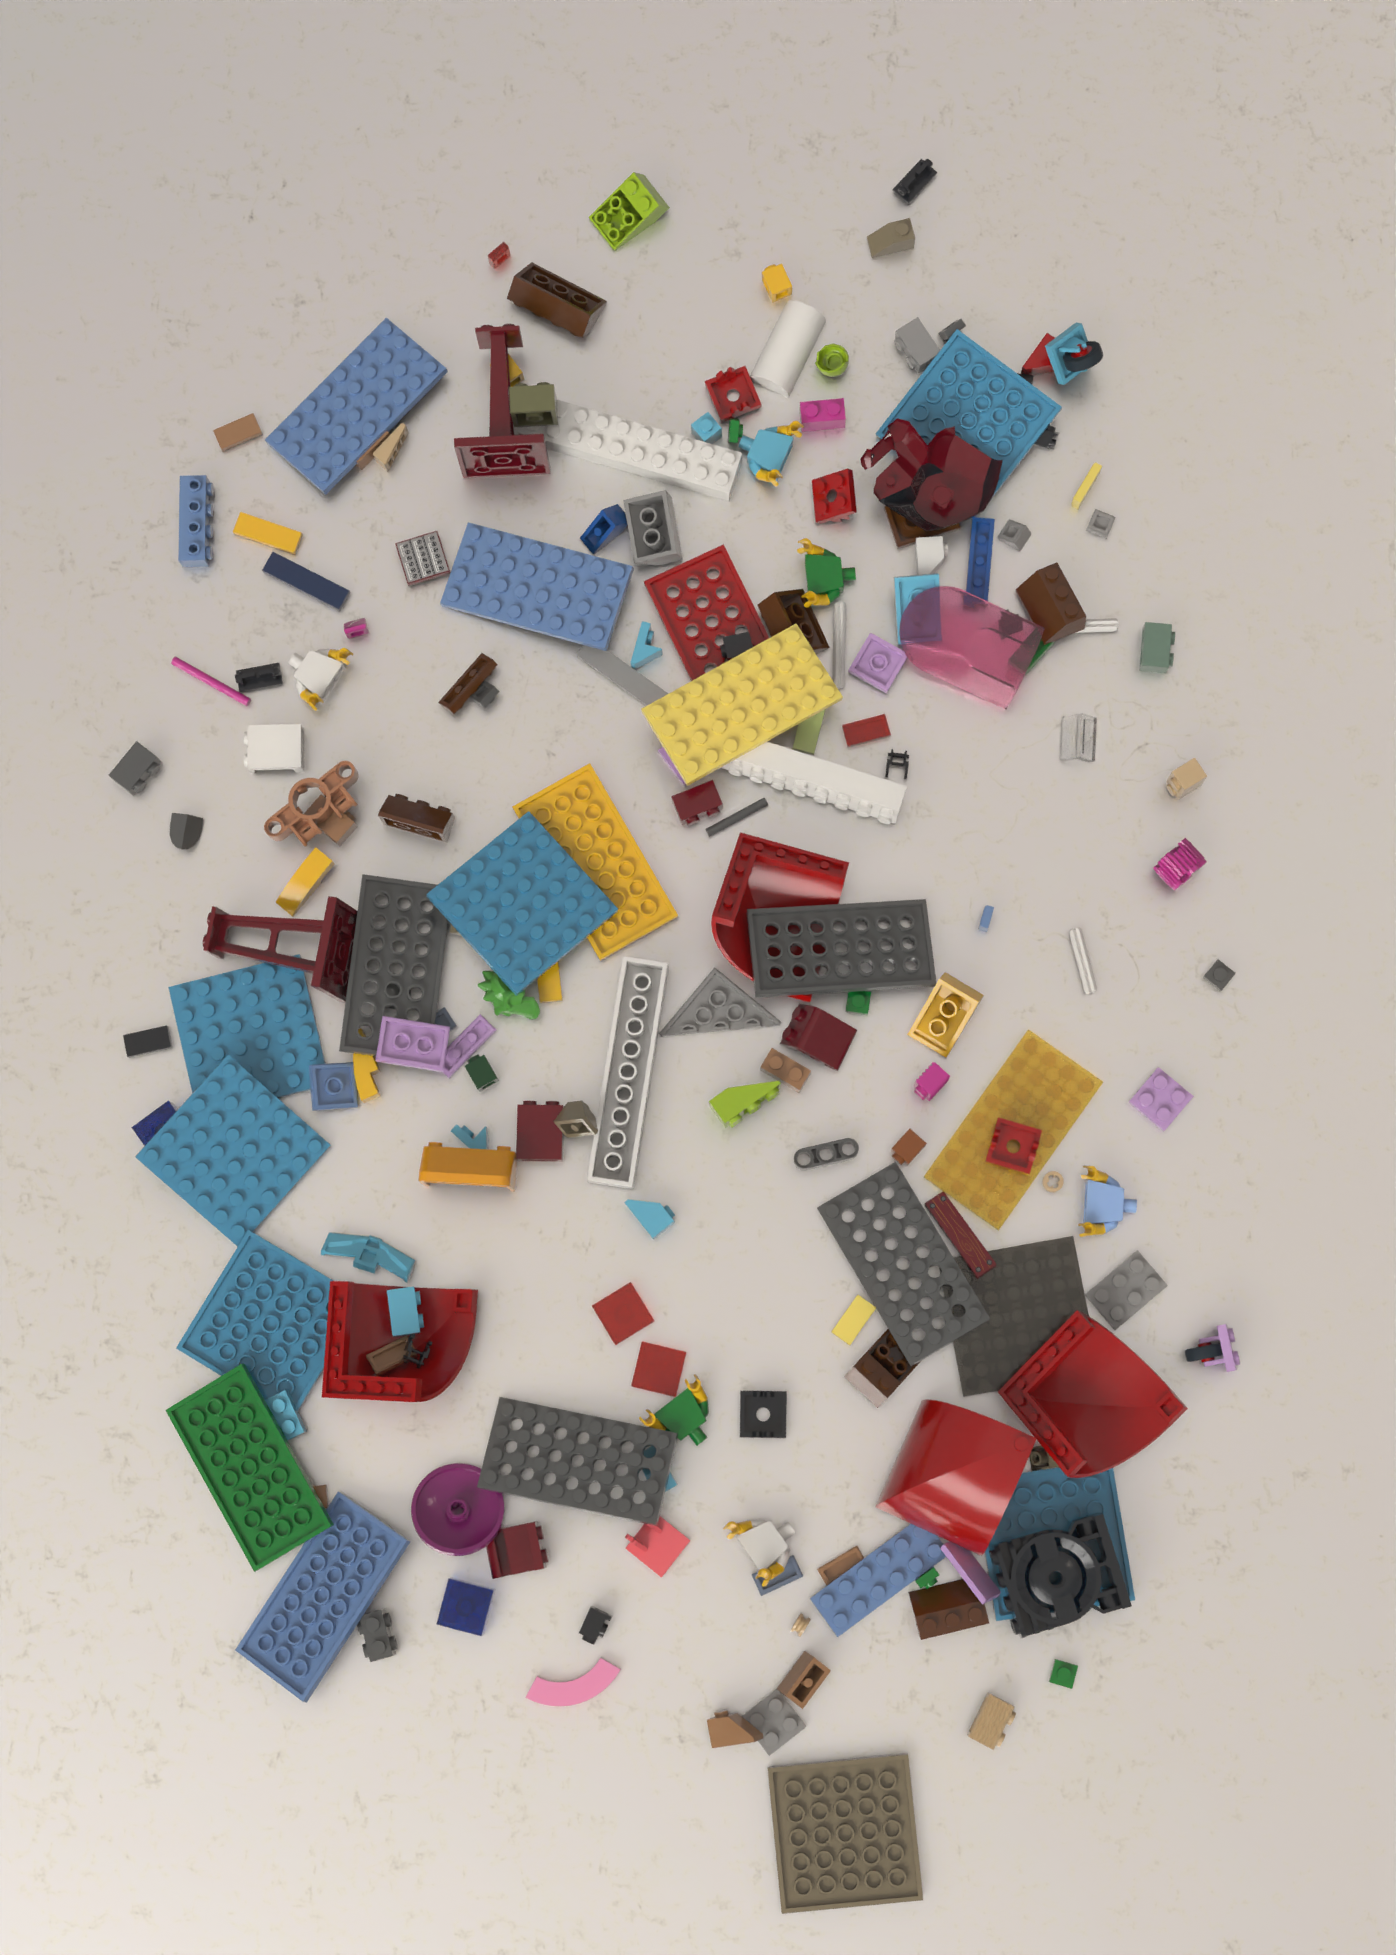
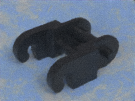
M891 749V753H888L890 759H887L885 777H888L889 767L895 765L903 766L905 769L904 779H907L909 761H906V758H909L907 751L904 754L894 753L893 749ZM893 757L904 758L903 763L892 762Z
M410 1334L404 1351H407L406 1355H403L404 1363L412 1362L417 1364L419 1369L421 1365H424V1358H428L429 1347L432 1345V1341H428L424 1352L413 1349L412 1339H414L415 1335ZM411 1352L419 1354V1360L410 1357Z

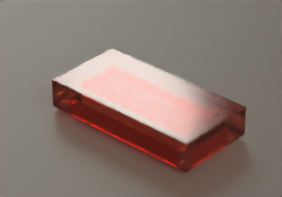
M885 714L842 725L847 748L891 737Z

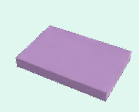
M382 1016L375 1061L443 1072L450 1027Z

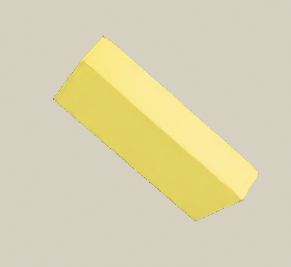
M1095 462L1073 497L1072 507L1080 508L1101 472L1102 466Z
M857 1295L832 1330V1333L848 1345H851L876 1307Z

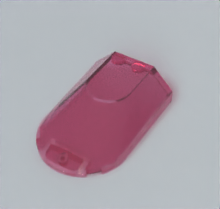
M939 586L923 591L907 605L901 617L899 636L906 656L916 667L1007 709L1032 661L1045 628L962 589Z

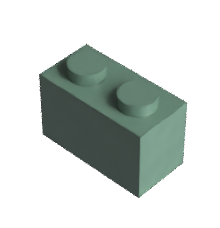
M1145 622L1142 629L1139 671L1166 673L1169 666H1173L1174 653H1170V646L1174 645L1175 632H1172V624Z

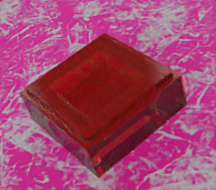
M505 242L501 243L487 255L489 264L495 269L510 257V250Z

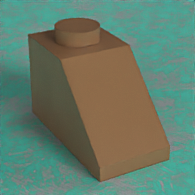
M728 1710L715 1712V1717L707 1719L712 1748L751 1743L763 1739V1733L738 1713L729 1714Z

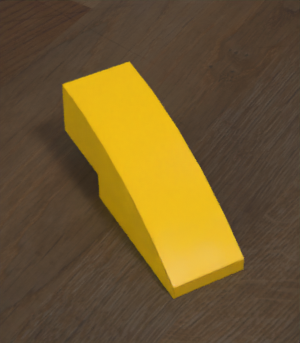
M315 847L289 880L276 903L293 917L321 885V880L335 863Z
M362 1028L358 1029L360 1036L366 1037ZM353 1053L356 1086L361 1101L366 1103L381 1096L373 1078V1075L381 1071L375 1061V1056Z

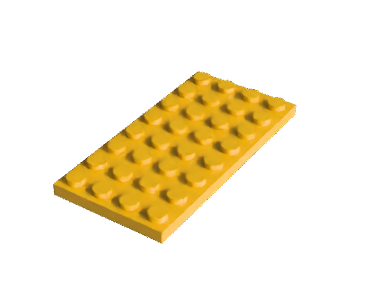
M590 763L512 806L519 819L529 811L618 908L616 914L587 937L600 961L678 918L677 912Z

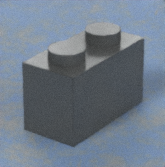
M136 741L109 776L134 796L136 792L139 793L144 789L145 781L150 775L153 776L157 773L161 760Z

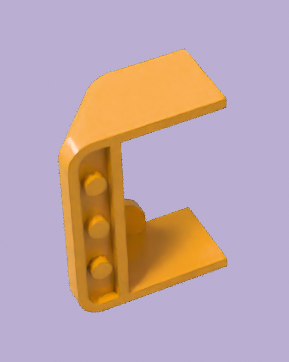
M429 1142L428 1146L423 1148L418 1181L424 1186H430V1183L507 1187L510 1191H515L517 1175L516 1153L511 1151V1147L497 1146V1150L442 1147V1143Z

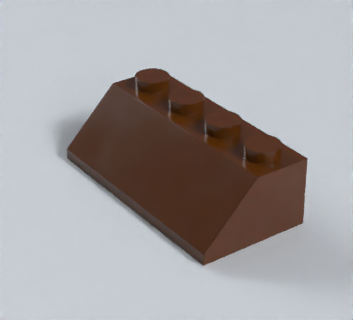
M533 262L514 276L507 299L516 306L524 307L535 316L543 317L551 321L553 325L562 327L570 331L572 335L582 338L592 330L607 303L606 300Z

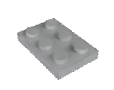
M1137 1250L1087 1292L1085 1296L1111 1327L1116 1330L1168 1285Z

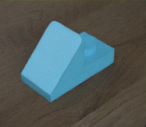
M643 621L641 623L631 659V667L635 670L663 654L661 648L647 645L652 643L654 631H651V623Z
M456 1124L451 1130L468 1148L489 1149L488 1128L486 1126L474 1139L471 1138L474 1133L465 1125L460 1128Z

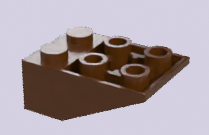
M887 1329L844 1377L879 1408L920 1362L910 1366L889 1329Z

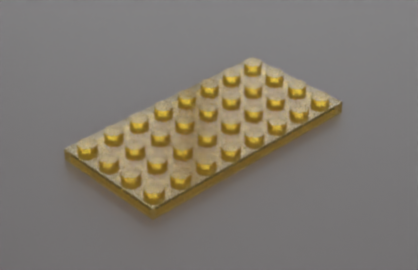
M1028 1029L923 1178L941 1191H944V1193L993 1228L999 1230L1100 1088L1103 1081ZM998 1117L1042 1130L1036 1157L1029 1175L985 1162ZM1017 1140L1008 1141L1007 1150L1011 1153L1018 1152L1020 1149L1019 1142Z

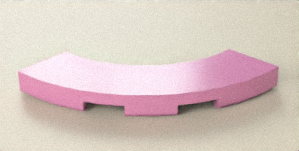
M600 1658L588 1673L575 1680L555 1682L537 1676L526 1698L549 1706L579 1704L595 1697L607 1688L616 1678L621 1668Z

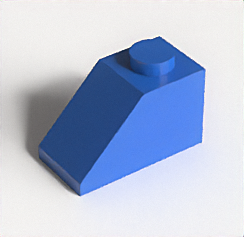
M618 504L601 510L580 537L592 554H596L623 532L627 527L626 513Z

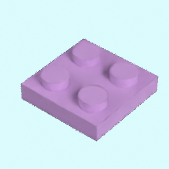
M870 633L848 672L887 694L909 654Z
M1158 1067L1131 1098L1129 1103L1164 1132L1194 1096Z

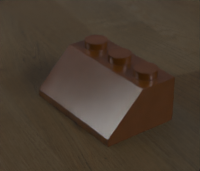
M1057 562L1037 570L1016 589L1015 592L1044 645L1085 629L1087 616Z
M803 589L774 592L757 604L771 637L797 624L815 654L830 648L812 607H804L808 599L801 597L805 594Z
M395 794V796L388 795L378 813V817L383 825L446 843L448 842L455 819L449 808L443 806L433 808L429 806L428 802L422 800L412 802L408 800V797L401 794Z
M964 1579L931 1586L928 1589L923 1588L908 1592L921 1640L989 1624L985 1604L982 1605Z

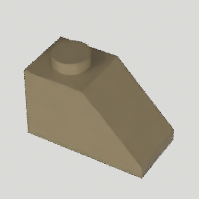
M910 218L890 222L867 236L872 258L914 248L915 235Z
M583 1101L567 1102L554 1120V1123L567 1138L596 1135L598 1132L596 1118L589 1110V1106Z

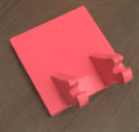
M661 1516L657 1526L644 1524L634 1537L628 1533L625 1536L630 1541L626 1549L661 1578L690 1542L685 1535Z

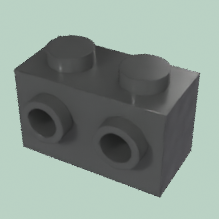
M385 1608L364 1614L357 1624L359 1634H363L365 1644H362L365 1658L369 1657L370 1662L394 1656L396 1654L395 1650L398 1649L396 1638L391 1636L389 1628L392 1626L389 1612H385Z

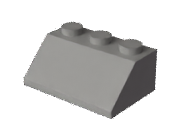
M663 490L623 500L634 564L663 565L683 560L673 501L669 493Z

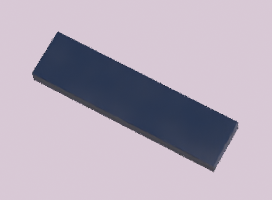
M275 552L271 553L262 569L263 573L338 611H341L351 593L350 590Z

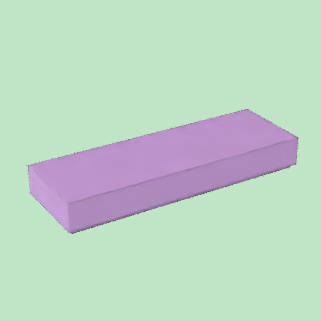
M481 1014L447 1047L443 1073L449 1079L497 1031Z
M950 1541L942 1545L940 1549L982 1605L1001 1594V1591L970 1550Z

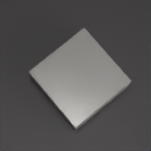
M1095 509L1086 531L1107 539L1116 517Z

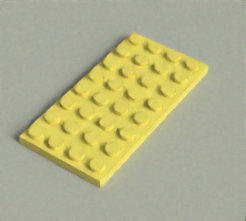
M794 624L641 709V712L688 786L843 699V696L798 625Z

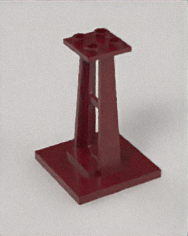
M504 324L499 327L483 325L475 328L479 349H491L490 427L488 437L454 438V448L463 478L551 474L544 434L514 435V426L510 413L509 387L511 386L508 348L523 347L520 326Z
M328 896L324 920L230 915L218 907L212 906L211 912L207 917L208 929L207 934L203 937V950L219 959H224V954L312 973V987L339 1002L345 1003L357 910L339 898ZM230 927L269 929L271 936L268 949L259 950L227 943ZM281 931L320 933L316 961L278 954L276 947L279 933Z

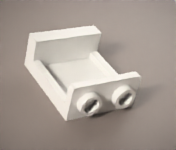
M301 724L247 725V732H244V744L247 745V753L244 754V766L251 773H256V770L286 769L304 772V728Z

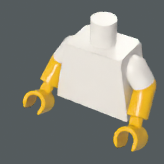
M319 649L316 652L310 650L305 658L297 653L291 656L288 664L297 669L293 675L296 679L295 687L301 699L308 703L315 711L317 710L315 707L316 703H324L346 668L343 663L346 665L350 664L346 658L349 655L353 656V653L348 649Z
M747 1520L739 1523L731 1521L724 1526L723 1530L730 1529L732 1533L728 1534V1539H732L738 1534V1541L759 1570L755 1579L759 1577L765 1579L762 1586H767L771 1579L784 1572L790 1558L789 1552L791 1551L785 1541L796 1533L789 1522L778 1529L775 1528L771 1521Z

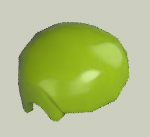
M834 343L825 345L817 352L815 364L823 375L829 377L840 376L848 367L849 355L847 350L841 345Z

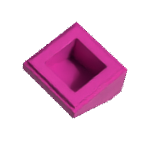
M365 618L344 623V632L347 638L351 639L369 633Z

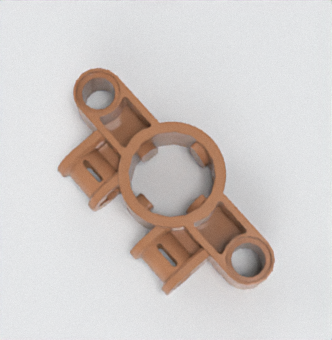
M341 761L319 779L305 778L295 783L289 792V803L265 822L264 830L272 840L278 842L294 833L306 847L308 841L317 834H322V831L316 824L326 821L331 816L333 810L341 819L347 810L352 806L356 807L358 805L347 792V789L358 780L359 774L357 769L351 762ZM351 769L352 773L350 776L342 777L344 770ZM317 787L326 797L325 806L321 807L314 815H305L299 806L297 807L299 795L307 792L308 788ZM275 825H281V830L273 834L272 828Z

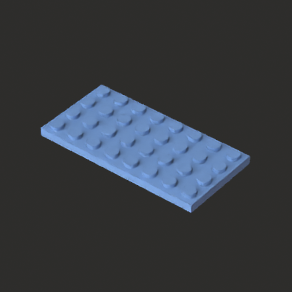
M385 318L265 441L326 495L357 464L356 461L386 431L389 432L448 371L446 367L394 323Z
M468 522L440 604L450 609L607 651L634 568L623 563Z
M337 1492L326 1509L334 1525L304 1543L235 1649L244 1658L302 1702L306 1703L410 1544L409 1540L341 1492Z

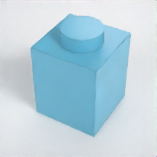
M707 412L691 424V434L696 440L713 444L722 437V428L711 414Z

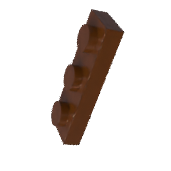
M481 653L438 703L449 712L455 714L463 707L466 700L477 691L481 683L492 674L498 664L490 657Z

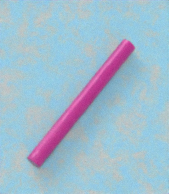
M176 656L172 659L171 664L245 706L250 704L251 698Z

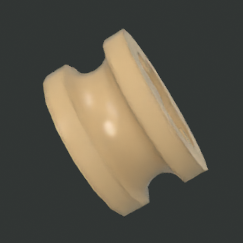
M1051 1171L1043 1177L1042 1184L1046 1191L1057 1192L1062 1188L1064 1179L1060 1173ZM1049 1176H1053V1178L1056 1176L1059 1179L1056 1183L1058 1187L1048 1186Z
M800 1613L790 1631H796L798 1636L801 1637L811 1619L809 1617L807 1619L804 1618L803 1614Z

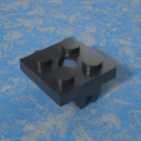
M740 1391V1437L786 1438L787 1391ZM764 1407L770 1411V1417L767 1421H760L757 1418L756 1413L758 1409Z

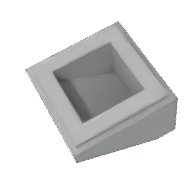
M1009 519L998 535V539L1021 551L1030 538L1031 532L1026 525Z

